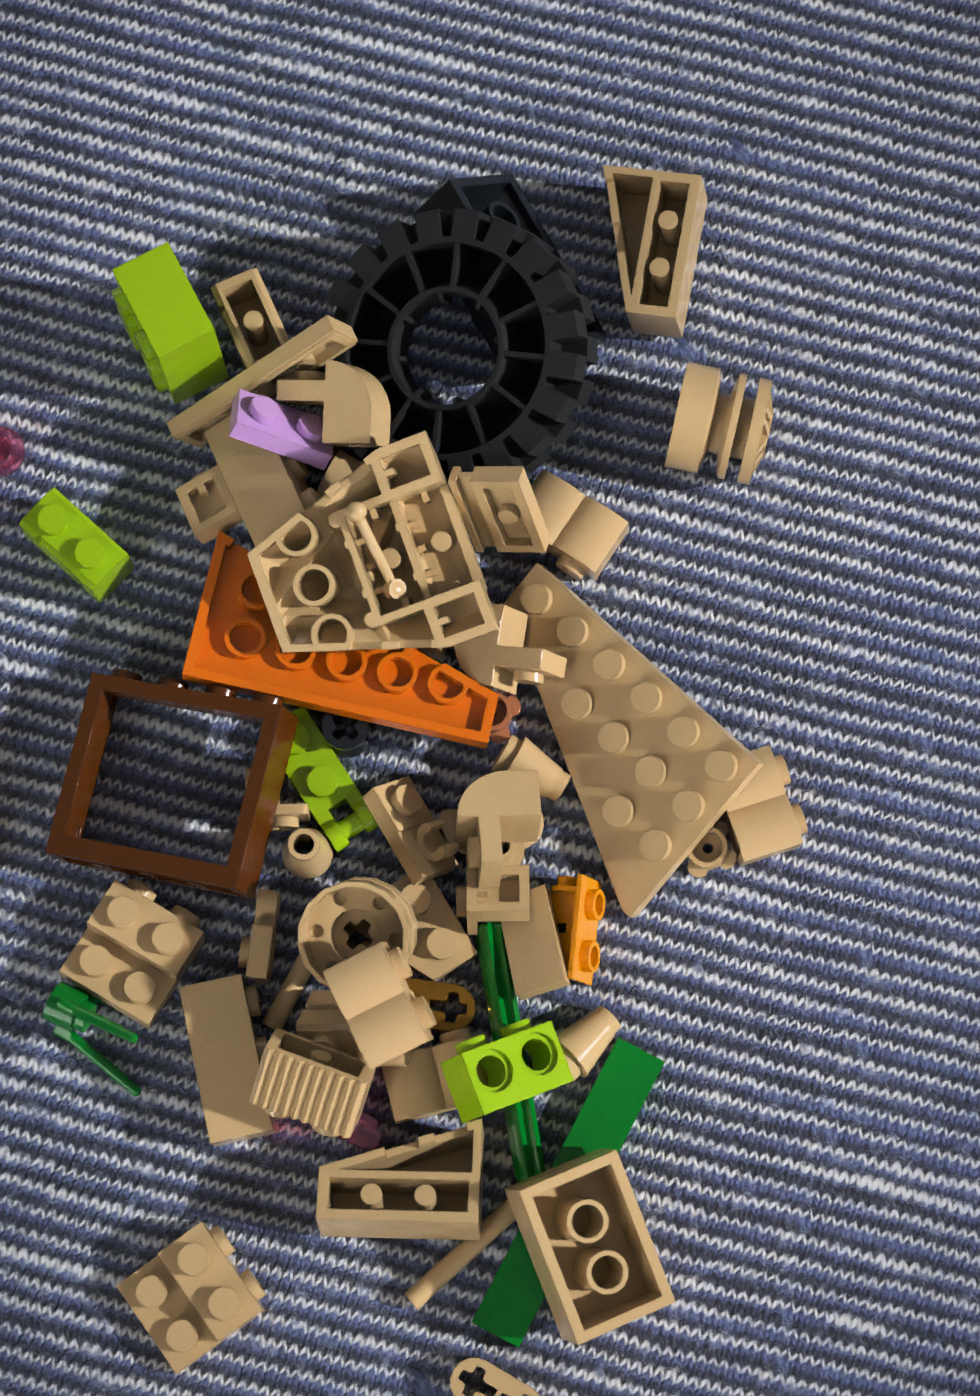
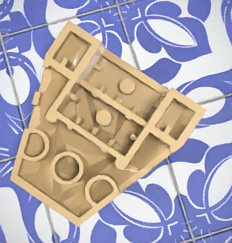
M426 431L375 449L363 459V464L342 481H336L324 491L326 494L302 513L298 512L247 553L283 653L449 648L498 630L494 611L487 594L485 579L448 484V479L443 474L437 454ZM359 501L365 505L367 510L365 518L395 579H401L406 584V594L403 598L389 599L385 596L383 591L385 580L356 522L351 521L347 517L346 509L350 503Z

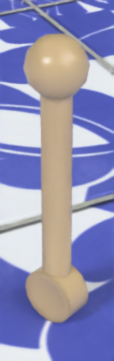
M359 501L350 503L346 509L347 517L351 521L356 522L385 580L383 587L385 596L389 599L403 598L406 594V584L401 579H395L365 518L367 514L365 505Z

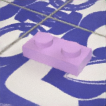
M239 389L232 402L229 437L325 470L333 456V445L322 443L323 418L317 414L304 412L276 402L267 396Z

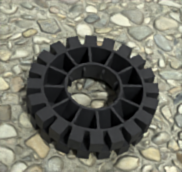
M455 208V213L449 214L440 209L416 213L415 224L409 225L398 220L380 230L377 234L382 244L376 249L362 244L346 262L355 271L350 281L348 282L336 277L327 295L326 301L337 306L334 318L350 325L358 339L356 345L333 360L364 369L381 383L388 396L391 409L389 444L426 431L437 454L443 474L447 479H449L453 466H460L462 472H473L475 466H524L526 472L532 473L551 458L546 449L552 442L564 445L578 425L577 422L570 418V415L576 404L587 407L594 385L593 382L585 380L584 376L586 365H597L598 339L587 335L586 325L595 322L588 297L577 293L575 285L580 280L567 261L556 257L552 253L554 248L538 236L497 216L494 218L481 211ZM453 298H473L477 301L474 308L484 313L488 312L496 328L497 337L494 338V342L498 344V354L492 374L485 377L486 383L471 397L466 400L459 397L453 398V404L448 405L435 404L429 400L431 396L429 391L417 387L410 371L409 364H412V358H409V346L412 334L416 326L419 327L422 322L420 320L439 303L442 302L450 305L453 304ZM326 364L317 371L325 372ZM351 447L361 458H366L375 449H378Z

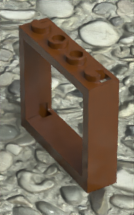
M113 669L111 676L92 672L45 852L65 863L254 900L299 718L282 706V699L267 694L255 693L253 699L248 700L236 698L237 693L235 691L216 685H207L205 692L190 690L188 683L169 677H159L158 684L144 682L141 675L123 669ZM118 697L262 723L227 866L82 838Z

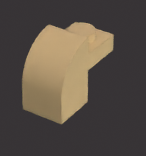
M326 359L325 372L296 371V380L277 379L276 400L294 405L324 406L322 443L339 447L380 448L390 443L391 409L389 399L381 383L366 370L339 361Z
M491 604L498 630L454 646L457 660L470 678L480 684L508 694L516 695L518 682L530 685H543L544 677L564 679L567 658L545 649L523 647L528 614L504 604Z
M538 770L492 772L475 780L464 791L458 805L454 841L457 843H467L468 869L477 868L478 888H500L503 867L502 842L538 841L542 816Z

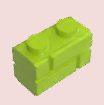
M55 487L49 490L19 523L26 537L76 583L81 584L84 590L99 603L104 601L135 568L129 554Z

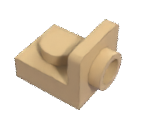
M218 464L207 471L196 474L189 482L175 489L193 534L203 545L216 538L219 530L224 533L243 522Z
M503 865L500 888H478L477 868L468 869V866H466V886H456V917H467V935H478V922L530 921L529 865Z

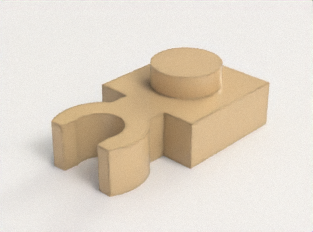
M258 889L254 924H252L251 937L242 936L238 967L246 968L245 976L249 982L271 984L277 939L276 929L281 905L279 891Z

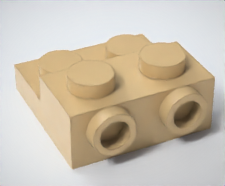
M115 879L88 919V928L59 970L62 978L149 1029L204 945V931L198 928L201 920L187 909L175 905L170 912L153 902L157 895L145 884L135 879H130L128 884L124 885Z
M198 1223L158 1252L155 1258L116 1285L176 1374H180L266 1311L259 1301L267 1295L249 1269L240 1274L229 1258V1255L236 1250L218 1224L209 1229L206 1223Z

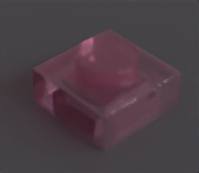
M362 1113L350 1138H342L341 1135L337 1136V1138L369 1152L380 1148L384 1135L375 1130L378 1120Z

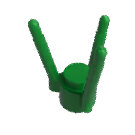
M63 981L60 982L49 996L42 1017L44 1020L56 1025L53 1034L70 1042L133 1096H139L141 1088L78 1035L76 1030L84 1033L92 1024L130 1043L137 1042L138 1035L97 1014L98 1005L92 1001L102 1004L106 1003L79 987L75 988Z

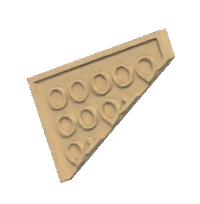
M536 563L505 601V605L528 614L523 647L545 649L567 658L564 679L544 677L543 685L536 686L621 909L628 917H637L762 768L764 763L544 565Z

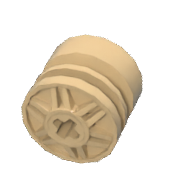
M688 362L664 467L697 474L708 452L717 454V478L725 479L729 458L731 457L741 460L737 483L749 485L754 471L764 457L774 413L771 395L773 380L760 377L755 400L743 397L747 374H739L731 394L721 393L720 368Z
M353 877L323 889L307 904L298 924V949L309 972L319 983L329 987L323 974L324 970L380 942L386 941L391 950L399 947L407 962H409L417 945L418 922L411 903L396 886L375 877ZM366 920L371 924L368 934L373 938V941L364 940L357 944L352 940L355 930L350 927V924L358 925Z

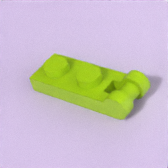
M300 707L292 712L299 718L285 774L303 802L308 804L314 819L338 853L350 845L348 840L363 830L370 833L379 826L362 799V794L306 708ZM347 802L353 813L337 823L330 812Z

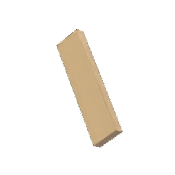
M324 316L166 422L172 437L197 447L204 446L208 442L203 432L231 414L232 402L239 389L267 396L271 399L276 398L277 379L296 380V371H316L326 364V359L333 360L356 345L358 339L352 327L331 316Z

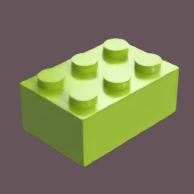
M168 242L112 269L118 287L110 292L118 306L117 310L124 322L123 326L136 351L140 350L148 374L159 394L168 390L176 405L229 378L215 329Z

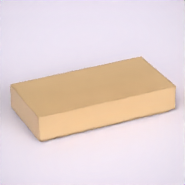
M545 885L531 888L530 921H500L515 994L521 1000L570 985L550 890Z

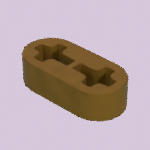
M406 979L409 989L414 992L415 999L423 996L429 1005L430 1002L445 1004L449 1000V995L459 996V1004L467 1007L466 1015H457L455 1023L446 1022L445 1013L432 1010L437 1025L431 1027V1031L447 1033L468 1028L471 1025L476 1014L475 1001L471 993L464 987L436 981Z

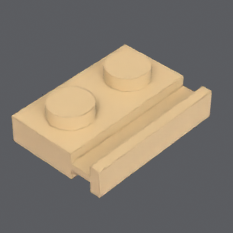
M453 466L448 484L476 552H484L485 547H496L497 552L546 553L551 537L524 466H475L473 472H462L460 466Z

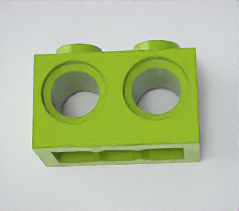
M529 1018L500 1028L499 1031L502 1039L487 1043L485 1035L482 1034L454 1045L457 1055L441 1062L440 1066L462 1124L574 1081L552 1021L532 1027ZM522 1048L531 1055L532 1069L523 1061ZM478 1064L485 1069L488 1075L487 1086L477 1076Z

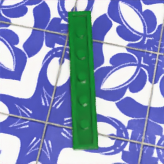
M618 1037L551 1168L598 1148L616 1149L619 1153L665 1061ZM520 1229L472 1320L473 1324L518 1348L545 1297Z

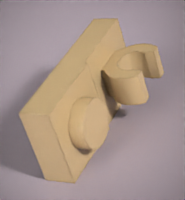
M409 776L373 787L362 797L413 885L448 874L459 865L454 857L459 848L456 841L448 844L445 842L439 831L445 825V821L443 818L434 820Z

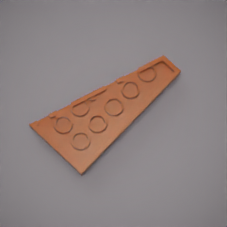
M220 530L218 531L182 671V680L202 685L221 686L237 693L254 696L255 693L267 694L282 699L283 703L487 749L499 694L448 664H440L415 648L283 653L247 553L250 551L236 544L235 539Z

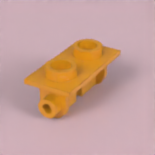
M578 874L577 878L558 876L557 885L551 888V897L557 924L566 925V933L559 934L568 971L567 978L587 986H592L593 972L597 971L600 963V947L596 937L598 920L602 919L605 911V896L601 890L602 883L583 874Z

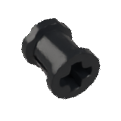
M330 713L324 716L322 723L323 736L337 757L355 758L364 752L369 743L368 722ZM342 723L345 727H349L355 723L356 738L351 740L349 737L343 736L337 740L336 726Z

